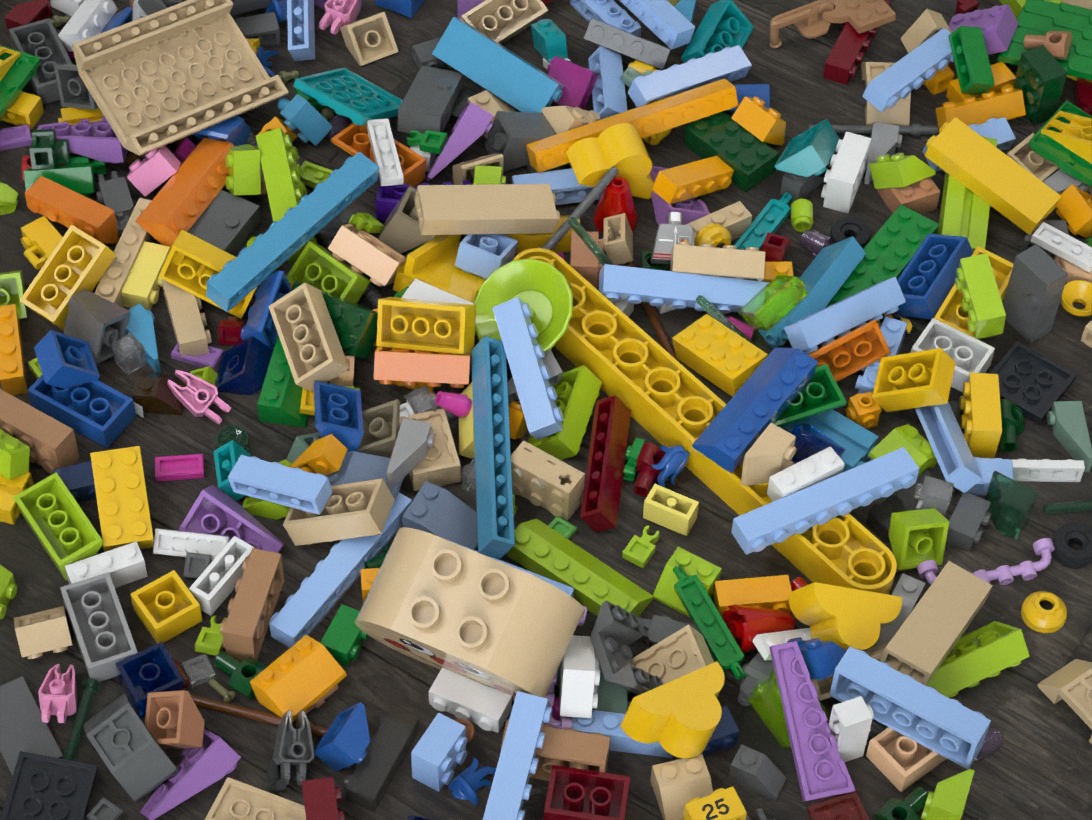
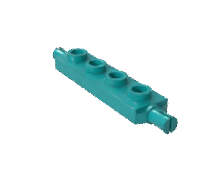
M785 192L780 200L771 199L734 246L739 250L755 247L761 251L767 233L774 234L790 214L791 208L787 204L792 200V195Z

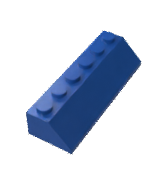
M775 347L692 444V447L732 474L770 423L774 424L811 380L818 361L799 348Z

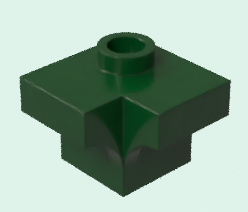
M55 129L33 130L31 132L32 144L29 151L32 170L55 169L57 165L70 162L68 139L57 140Z

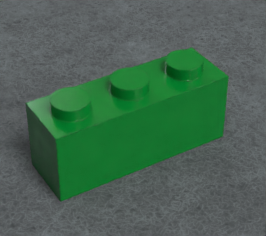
M959 26L948 37L961 92L982 95L981 93L988 91L995 85L982 29L980 27Z
M93 163L59 165L55 169L32 170L31 167L23 171L26 191L40 176L85 197L91 196V193H94L96 190Z

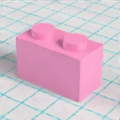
M165 145L146 153V157L142 161L137 159L129 167L130 172L127 178L144 196H147L175 174L180 167L181 162Z

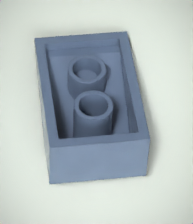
M356 451L346 452L339 471L326 475V477H328L331 486L382 478L387 485L386 472L391 458ZM403 479L392 489H389L395 501Z
M426 481L403 514V527L425 531L475 550L478 546L477 512L448 490Z

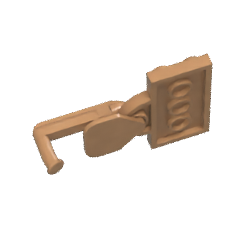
M818 0L772 18L770 21V47L776 49L781 46L782 41L779 39V29L791 24L806 38H816L826 34L831 23L849 22L860 34L895 21L896 13L884 0Z

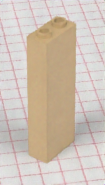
M550 184L418 185L414 199L421 235L554 233L556 224L560 222V213L555 208L556 196L555 193H552Z
M948 561L885 647L879 662H885L896 671L910 675L915 681L927 686L985 603L993 585Z

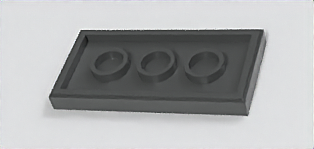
M23 676L0 686V753L12 777L20 751L64 759L47 723L42 722L41 712Z

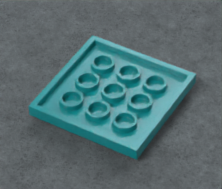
M345 67L296 78L293 85L303 95L315 98L319 104L329 106L334 109L336 114L350 118L354 124L359 126L367 124L368 120L388 119L398 116V108L403 101Z

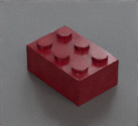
M552 765L544 809V820H625L630 776Z

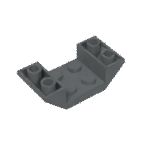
M606 600L601 605L590 636L605 680L638 695L663 685L662 680L658 676L635 667L631 658L633 654L628 646L643 636L638 616Z
M124 693L83 725L86 736L112 775L137 803L179 770L167 752L156 742L139 717V711L128 695Z

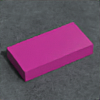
M203 454L155 457L156 481L204 478Z

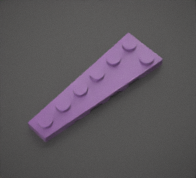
M797 641L770 646L771 658L803 802L855 791L845 762L841 759L837 749L835 737L828 726L826 714L822 711L818 701V694L810 680V674Z

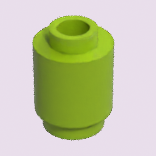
M803 198L791 204V224L797 232H807L813 225V204L811 201Z

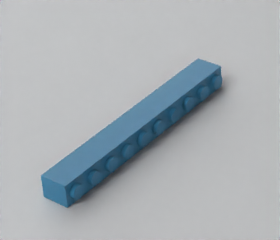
M358 152L353 157H348L340 169L333 170L325 182L318 183L311 194L303 196L296 207L288 209L281 220L273 222L266 233L258 235L251 246L243 248L238 257L233 261H228L217 275L213 274L206 284V296L226 312L231 310L373 185L378 179L380 167L361 152Z
M484 336L471 350L478 553L501 559L515 545L507 365L503 342Z

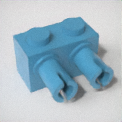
M298 94L291 101L287 98H281L278 101L277 107L281 111L280 114L286 119L284 123L292 131L296 129L299 132L297 136L306 144L309 141L316 146L333 128L307 100Z

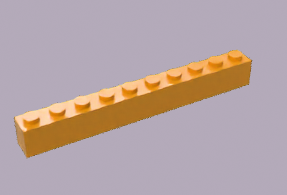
M722 79L526 144L530 165L540 173L570 163L566 151L574 143L585 138H598L604 130L616 124L628 123L635 126L642 139L737 107L736 88L726 79Z

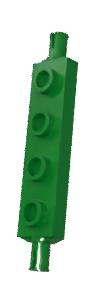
M678 565V568L675 566L673 572L679 581L674 585V590L697 630L703 635L714 659L719 663L722 670L731 668L737 680L743 679L746 673L743 671L740 663L744 660V654L697 575L687 576L682 565Z

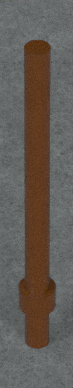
M631 261L625 264L627 267H635ZM641 302L662 348L679 362L654 307L649 302Z
M190 694L195 705L275 726H279L281 717L278 715ZM294 720V721L292 722V726H293V728H295V729H296V720ZM309 721L311 735L323 737L328 728L315 725V722Z

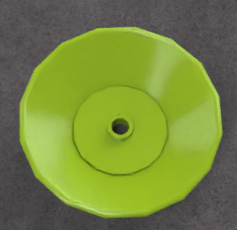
M534 258L513 260L494 270L480 286L473 305H476L475 331L479 341L484 336L502 341L493 307L518 297L524 303H528L531 308L532 316L530 320L536 326L539 335L536 337L537 343L541 345L544 352L550 350L565 334L573 315V293L566 277L552 264Z

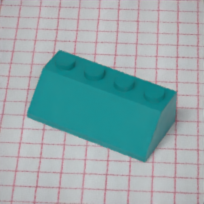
M720 0L713 3L681 59L686 63L692 58L699 59L708 53L720 52L726 47L732 48L739 45L742 49L754 26L732 0Z
M825 119L792 138L775 164L777 170L804 177H809L812 174L818 176L826 170V166L830 163L829 160L836 151L840 138L829 121Z

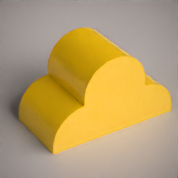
M628 123L613 125L604 130L598 138L591 137L579 140L566 151L579 184L595 187L609 169L614 166L619 171L615 177H622L628 181L632 196L648 200L651 198L654 185L650 175L652 161L635 126Z
M814 582L789 592V605L794 616L800 622L810 626L811 639L820 638L821 641H832L846 651L850 646L857 650H865L872 647L878 640L880 625L893 621L899 615L902 607V597Z
M716 661L634 697L620 727L630 738L638 742H659L673 756L688 759L700 755L705 750L721 719L722 710L717 699L725 680L721 666Z

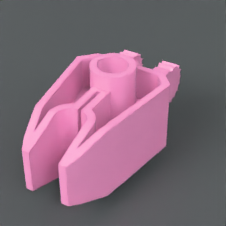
M328 0L324 4L325 15L319 22V28L325 30L329 25H332L330 33L338 34L341 26L355 22L361 9L362 0Z
M176 370L175 375L187 386L180 387L173 381L168 380L167 384L174 396L195 417H203L205 415L215 423L220 424L222 422L221 417L209 409L210 406L214 403L227 413H229L231 407L217 397V387L191 373Z
M60 664L53 666L48 671L38 691L42 722L48 723L51 715H56L59 723H65L67 715L71 716L77 712V684L73 665H70L67 672L62 675Z

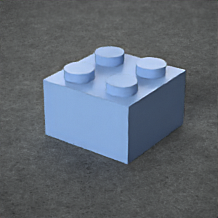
M468 234L460 242L455 266L465 272L481 276L486 280L494 270L513 261L518 241L502 234Z
M438 713L411 752L412 778L438 792L444 784L448 785L453 778V770L458 764L461 765L464 762L468 753L466 751L468 740L466 738V726Z

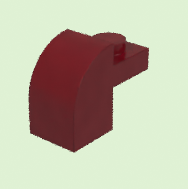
M768 232L761 251L765 252V262H785L792 240H789L788 237Z

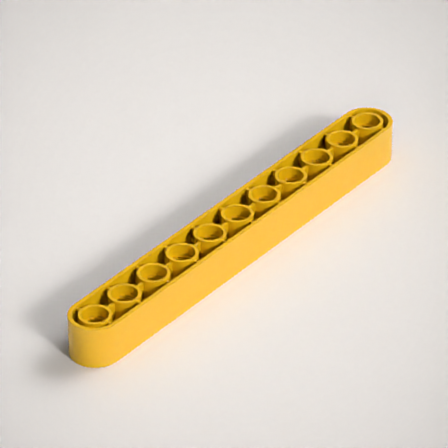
M532 248L522 251L513 259L534 258L550 263L564 274L571 285L573 315L565 334L554 347L577 368L583 365L602 381L600 389L609 397L617 395L631 410V417L659 443L666 447L682 445L685 451L690 452L685 466L739 516L773 502L767 495L768 483L748 486L740 484L744 460L731 474L692 447V444L727 404L555 252L544 248ZM849 513L843 516H836L825 524L815 525L804 533H796L789 536L783 542L771 544L813 583L817 582L887 595L891 594L897 569L893 553Z

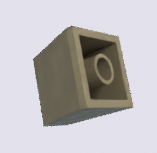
M411 186L407 188L384 223V228L377 237V239L400 254L426 243L436 236L421 235L414 201L417 190Z

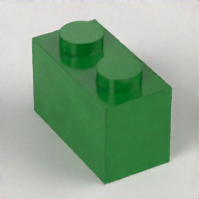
M341 604L320 643L338 664L349 667L353 659L356 660L359 656L363 639L367 640L369 635L355 624L360 611Z

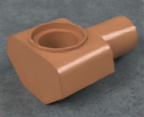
M1050 30L1046 33V36L1025 35L1024 49L1031 50L1044 45L1055 59L1066 60L1072 43V32Z

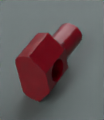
M653 443L643 444L636 461L639 475L633 490L639 496H648L653 482H658L657 478L662 470H655L651 467V464H658L665 455Z

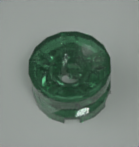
M228 425L217 432L215 438L217 449L233 440L249 452V436L243 427Z

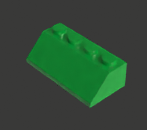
M278 335L257 403L259 421L306 428L309 415L299 413L302 387L296 385Z
M827 364L816 367L814 376L774 422V425L781 427L847 404Z

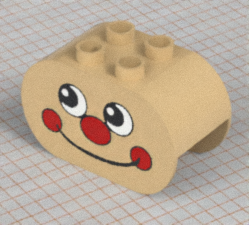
M402 527L399 528L355 620V624L375 640L408 657L439 670L442 667L506 693L512 696V700L515 701L517 691L545 698L580 618L585 613V609L573 597L534 575L434 534Z

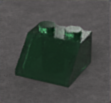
M994 471L985 500L991 502L989 512L992 513L991 519L995 529L1001 531L1006 536L1018 540L1031 519L1039 492L997 471Z

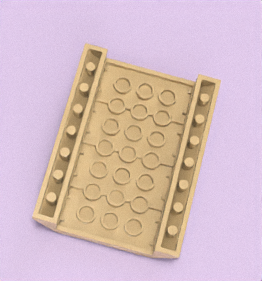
M187 0L72 45L79 76L125 149L140 156L288 95L289 92L278 75L269 77L230 15L233 7L231 0Z

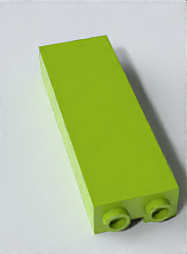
M983 137L997 148V139ZM945 172L938 234L967 237L973 253L977 246L985 249L990 205Z

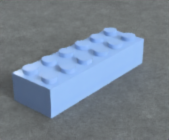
M851 646L835 668L829 694L831 697L845 702L862 696L864 702L871 706L874 720L966 769L971 767L983 747L991 720L987 719L982 713L970 710L959 701L938 693L936 689L915 681L910 675L902 674L891 668L887 663L879 662L868 656L866 652Z

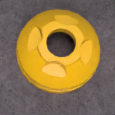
M712 223L699 231L694 240V245L700 246V244L706 243L713 244L716 247L719 243H723V246L731 245L732 238L730 232L724 226Z
M1074 280L1064 286L1060 299L1063 308L1075 316L1086 317L1092 315V283L1083 280ZM1073 303H1082L1085 308L1077 309L1073 306Z
M1038 591L1030 594L1024 600L1021 607V617L1032 630L1040 633H1053L1063 627L1067 617V608L1062 599L1057 595L1047 591ZM1047 600L1053 604L1054 608L1045 610L1039 603Z

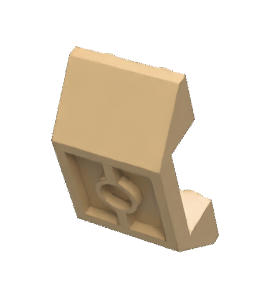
M862 62V80L866 81V88L871 80L895 63ZM911 92L905 99H899L893 108L889 107L882 113L866 101V125H873V122L909 126Z
M1075 659L1038 683L1037 686L1053 704L1063 699L1092 730V662Z

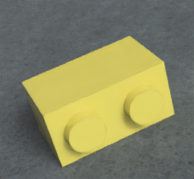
M654 484L644 501L643 518L687 536L697 519L699 502Z

